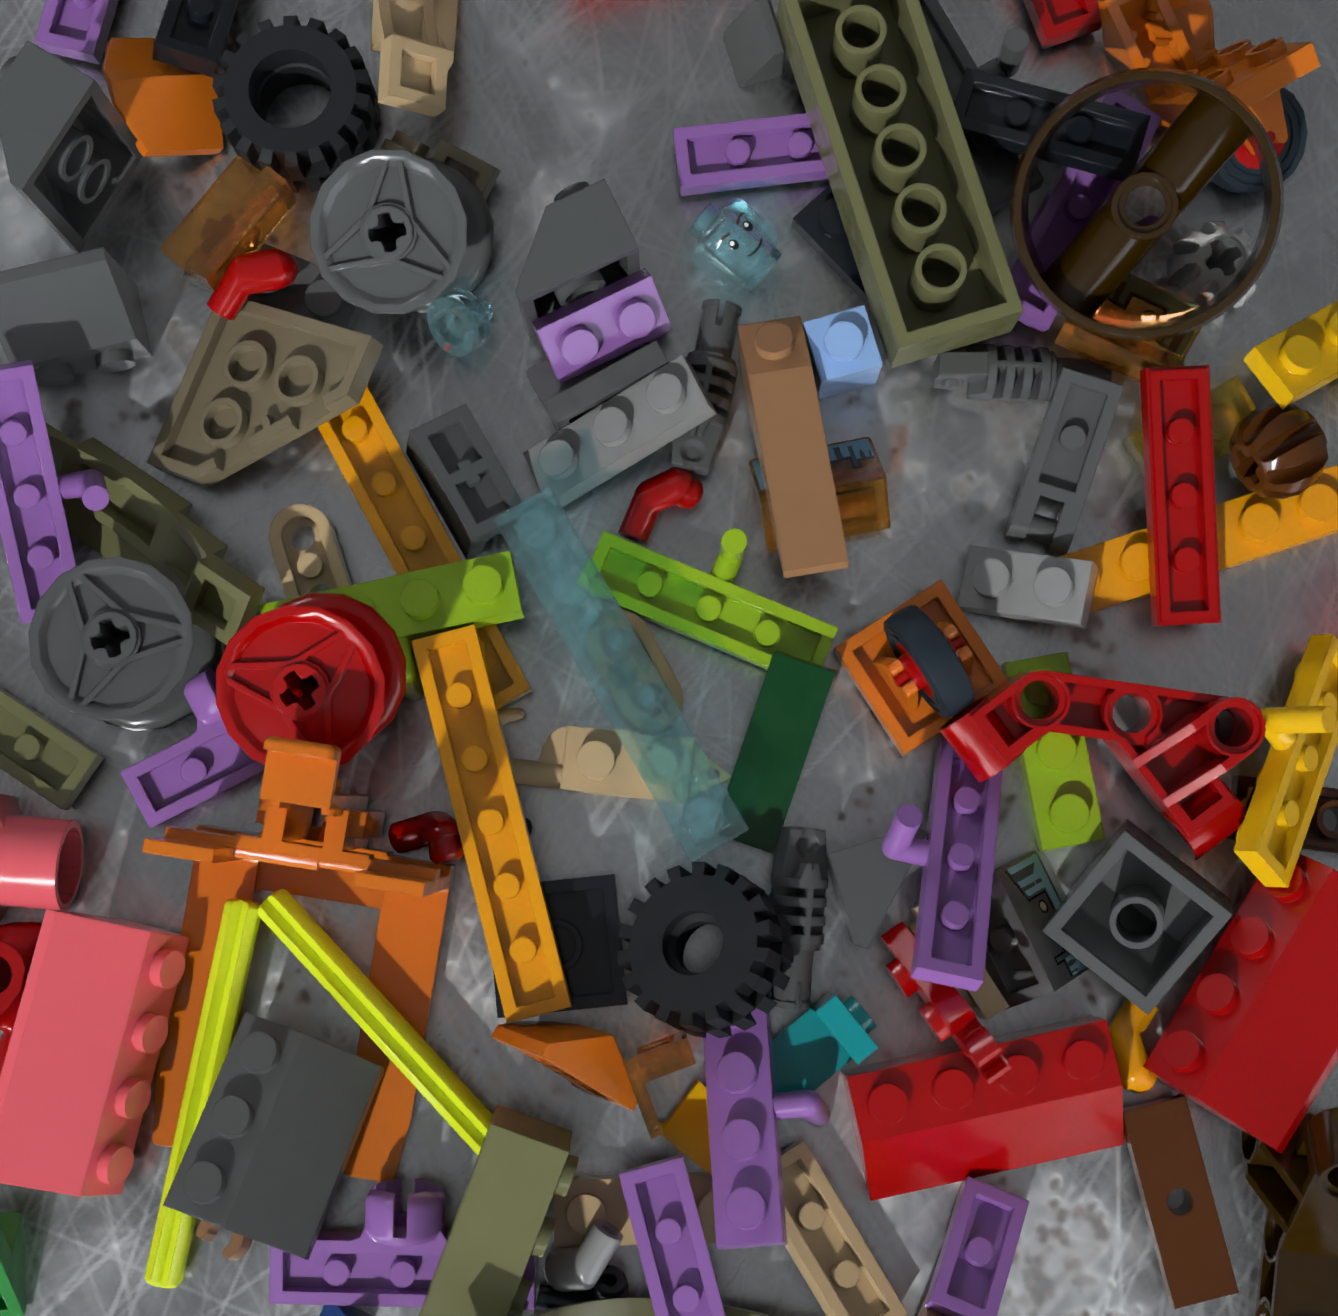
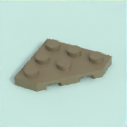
M246 300L235 320H228L212 311L147 463L162 472L211 487L358 405L384 345L371 335L250 300Z

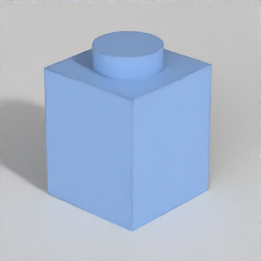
M865 305L803 322V330L813 368L818 400L876 384L883 363Z

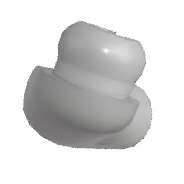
M600 1219L595 1220L579 1247L557 1248L549 1253L543 1266L547 1283L559 1292L592 1289L623 1239L622 1233L609 1222Z

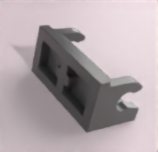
M467 404L410 430L406 454L465 559L481 552L486 546L485 543L496 535L502 533L504 538H506L518 528L520 520L527 516L528 511Z

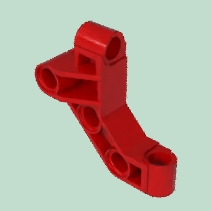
M1044 670L1024 671L1011 676L989 694L979 698L957 713L940 728V731L979 783L1006 768L1026 748L1048 732L1102 739L1156 812L1161 813L1166 818L1172 828L1193 850L1195 854L1194 859L1198 860L1238 830L1240 824L1244 821L1247 813L1244 806L1231 789L1220 780L1219 776L1253 753L1262 743L1266 729L1265 719L1261 710L1253 702L1241 697H1226ZM1033 681L1045 687L1049 695L1047 710L1037 718L1029 717L1023 711L1020 701L1023 689ZM1124 695H1128L1135 700L1139 708V717L1136 724L1127 731L1121 730L1113 719L1114 705ZM1216 717H1218L1220 723L1217 736L1214 732Z

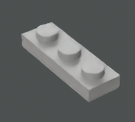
M682 354L523 452L546 503L558 511L717 413L691 363Z

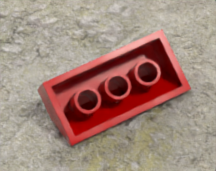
M1302 854L1299 855L1288 888L1265 887L1256 879L1143 1065L1146 1070L1177 1093L1186 1096L1187 1099L1281 1154L1338 1061V871Z
M1089 1015L994 1036L993 1038L1002 1049L1001 1054L1012 1069L990 1084L958 1045L841 1070L870 1201L963 1181L967 1176L976 1178L1124 1145L1123 1085L1107 1019Z

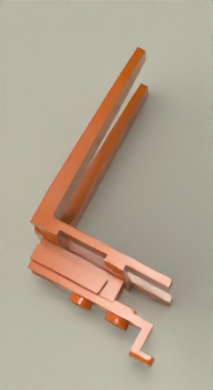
M268 736L265 739L263 749H267V756L255 821L256 823L264 824L262 832L251 833L212 825H195V829L169 826L166 827L165 837L144 838L143 853L193 860L181 930L182 935L190 937L185 955V971L176 988L168 1019V1035L161 1047L156 1075L152 1141L155 1145L172 1147L224 904L228 899L242 898L257 902L260 890L275 892L285 889L293 895L378 908L380 915L369 980L425 1041L427 1039L456 865L449 863L435 864L432 861L393 855L394 851L367 847L369 838L382 836L385 812L367 809L369 796L341 793L342 780H337L341 758V749L338 746L277 736ZM314 807L321 808V815H328L325 816L322 827L311 826ZM360 1029L356 1056L383 1067L385 1071L344 1173L349 1177L382 1182L395 1179L397 1176L414 1115L418 1090L372 1039Z

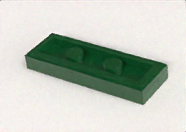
M774 650L713 834L774 854L781 827H783L835 675L834 669Z

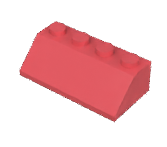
M46 908L0 1075V1183L79 1197L122 1194L126 1178L133 1167V1150L143 1113L146 1111L151 1099L150 1086L160 1049L168 1035V1019L176 988L185 971V955L190 939L189 936L128 919Z

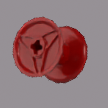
M309 593L285 602L276 609L252 617L229 639L216 669V705L227 733L252 760L265 765L267 749H263L264 741L268 736L338 746L341 749L339 766L346 764L393 721L406 692V658L395 630L372 606L345 594ZM312 675L317 680V687L311 683L309 676Z

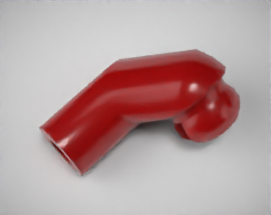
M263 249L238 254L230 262L209 298L207 306L219 316L228 320H235L250 294L280 290L293 283L298 274V266L295 259L280 249Z
M672 467L642 481L634 492L618 533L631 541L647 545L660 511L674 505L680 508L691 509L700 502L704 492L701 480L692 476L690 470Z
M430 811L391 823L389 826V841L397 853L402 854L429 846V858L435 864L459 860L464 854L456 820L448 813Z

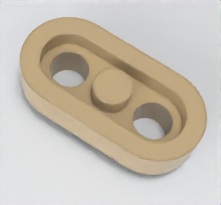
M295 504L284 508L274 517L269 528L268 538L286 599L316 593L321 588L334 589L352 585L334 527L319 509L307 504ZM305 529L314 531L315 540L311 547L305 550H299L295 547V537L300 531Z

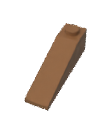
M794 316L738 325L740 374L784 578L849 568V559L813 368L801 317Z

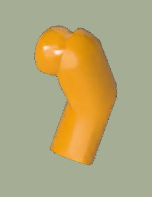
M1126 998L1108 1027L1123 1089L1137 1094L1145 1093L1155 1085L1157 1077L1143 1067L1148 1059V1054L1141 1037L1159 1008L1155 1006L1147 1015Z

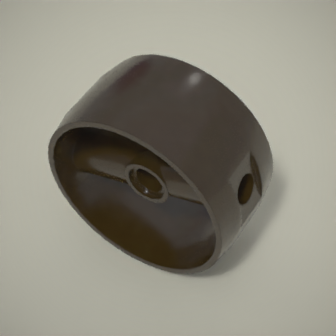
M1158 67L1130 69L1101 77L1084 85L1060 102L1043 119L1023 150L1013 179L1010 198V224L1016 253L1024 272L1041 297L1059 314L1088 331L1110 338L1130 341H1153L1182 335L1210 323L1232 308L1251 289L1268 264L1276 246L1284 211V187L1278 156L1269 135L1255 114L1237 96L1207 78L1191 72ZM1159 86L1195 94L1196 96L1119 184L1116 190L1051 266L1045 270L1037 255L1030 233L1028 201L1030 186L1038 161L1057 130L1086 105L1120 90ZM1248 139L1255 152L1262 174L1264 210L1261 227L1252 252L1234 279L1221 292L1199 307L1167 319L1135 322L1119 320L1096 313L1245 140ZM1141 186H1152L1162 194L1165 202L1164 212L1161 217L1149 225H1138L1132 222L1125 210L1128 195L1134 189Z

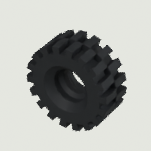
M692 862V873L680 865L667 870L670 879L669 883L664 884L654 877L644 886L651 894V897L645 903L636 898L633 899L627 909L637 915L633 926L621 923L618 937L629 942V949L617 951L618 965L632 972L621 978L627 991L639 996L634 1002L643 1011L692 1036L706 1038V1033H709L717 1038L732 1036L730 1027L732 1024L746 1031L757 1024L751 1014L752 1011L757 1008L769 1014L777 1004L768 997L773 986L784 991L787 987L790 977L779 970L781 962L793 963L794 949L782 942V938L792 936L790 924L777 915L783 910L776 900L767 895L766 891L727 866L718 864L715 869L707 862ZM703 925H715L723 934V946L718 959L710 968L702 973L690 972L683 962L684 948L688 939Z

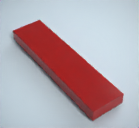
M1209 365L1144 368L1140 370L1151 626L1221 623Z

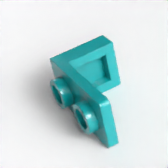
M829 991L812 1005L810 1009H807L772 1038L776 1093L799 1090L814 1091L848 1062L853 1060L856 1064H859L878 1048L868 1035L877 1025L852 995L842 1003L834 993Z

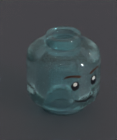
M740 198L729 200L720 209L710 202L687 230L696 238L689 249L690 262L726 292H735L742 287H745L749 292L753 291L782 255L775 248L779 240L777 228Z

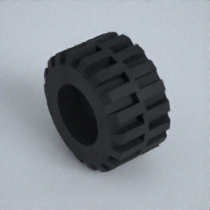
M297 15L283 16V25L276 27L273 26L270 19L257 23L261 32L253 37H250L244 31L235 38L239 46L237 52L233 53L225 50L219 60L225 74H214L212 87L218 98L212 100L214 112L221 123L220 127L250 173L256 171L260 180L272 187L279 179L284 190L288 192L299 193L301 183H307L311 192H317L320 190L323 180H326L344 161L363 154V146L375 147L378 134L374 124H380V109L376 101L377 95L361 54L356 46L350 47L346 35L337 28H334L328 34L324 21L311 17L307 26H301ZM299 84H314L331 92L323 112L306 125L295 128H283L266 122L267 112L271 103L282 91Z

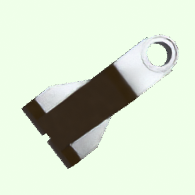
M1338 1107L1323 1110L1315 1116L1311 1112H1307L1282 1154L1241 1130V1151L1245 1178L1266 1206L1255 1316H1338Z

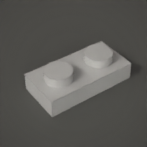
M969 545L957 604L963 612L1086 629L1098 566L1093 561Z

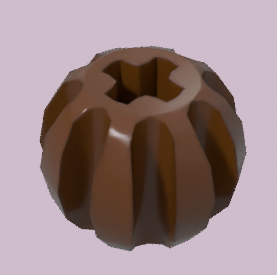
M1272 403L1257 407L1236 425L1229 441L1230 461L1236 475L1248 490L1254 491L1260 497L1285 499L1299 495L1321 477L1329 458L1326 446L1327 439L1317 420L1309 411L1301 410L1294 404L1282 410L1279 404Z

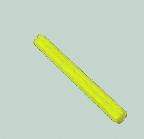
M285 889L273 892L257 909L258 916L478 1155L493 1114L295 898Z
M232 898L228 899L224 904L144 1275L145 1281L152 1286L176 1288L184 1277L196 1218L163 1206L236 1035L260 923L257 909L261 904L252 900Z

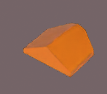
M1209 0L1098 1L1105 54L1119 72L1136 68L1158 67L1182 71L1198 69L1200 73L1216 64L1214 55L1219 50L1215 49L1213 9ZM1159 86L1132 88L1144 105L1165 93L1163 87Z
M110 38L104 50L105 58L102 73L112 103L136 137L137 141L135 144L143 157L219 154L224 148L223 130L220 127L221 123L213 107L212 100L218 98L212 87L214 78L153 60L155 38Z
M521 1020L497 1025L491 1036L500 1043L517 1049L569 1080L572 1086L585 1093L634 1111L638 1103L629 1080L630 1075L611 1034L573 1023Z

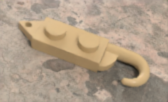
M506 708L498 712L502 727L509 722L522 720L525 717V711L522 708ZM570 725L559 727L548 736L541 749L539 761L510 758L515 781L519 785L687 805L688 798L731 779L730 773L694 747L695 740ZM711 769L719 773V778L715 781H711L707 777V772Z

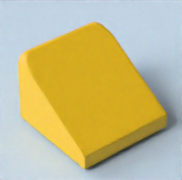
M697 1079L658 1132L712 1176L706 1085Z

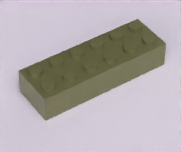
M779 0L777 22L784 40L786 53L890 368L1011 332L1024 310L919 0Z

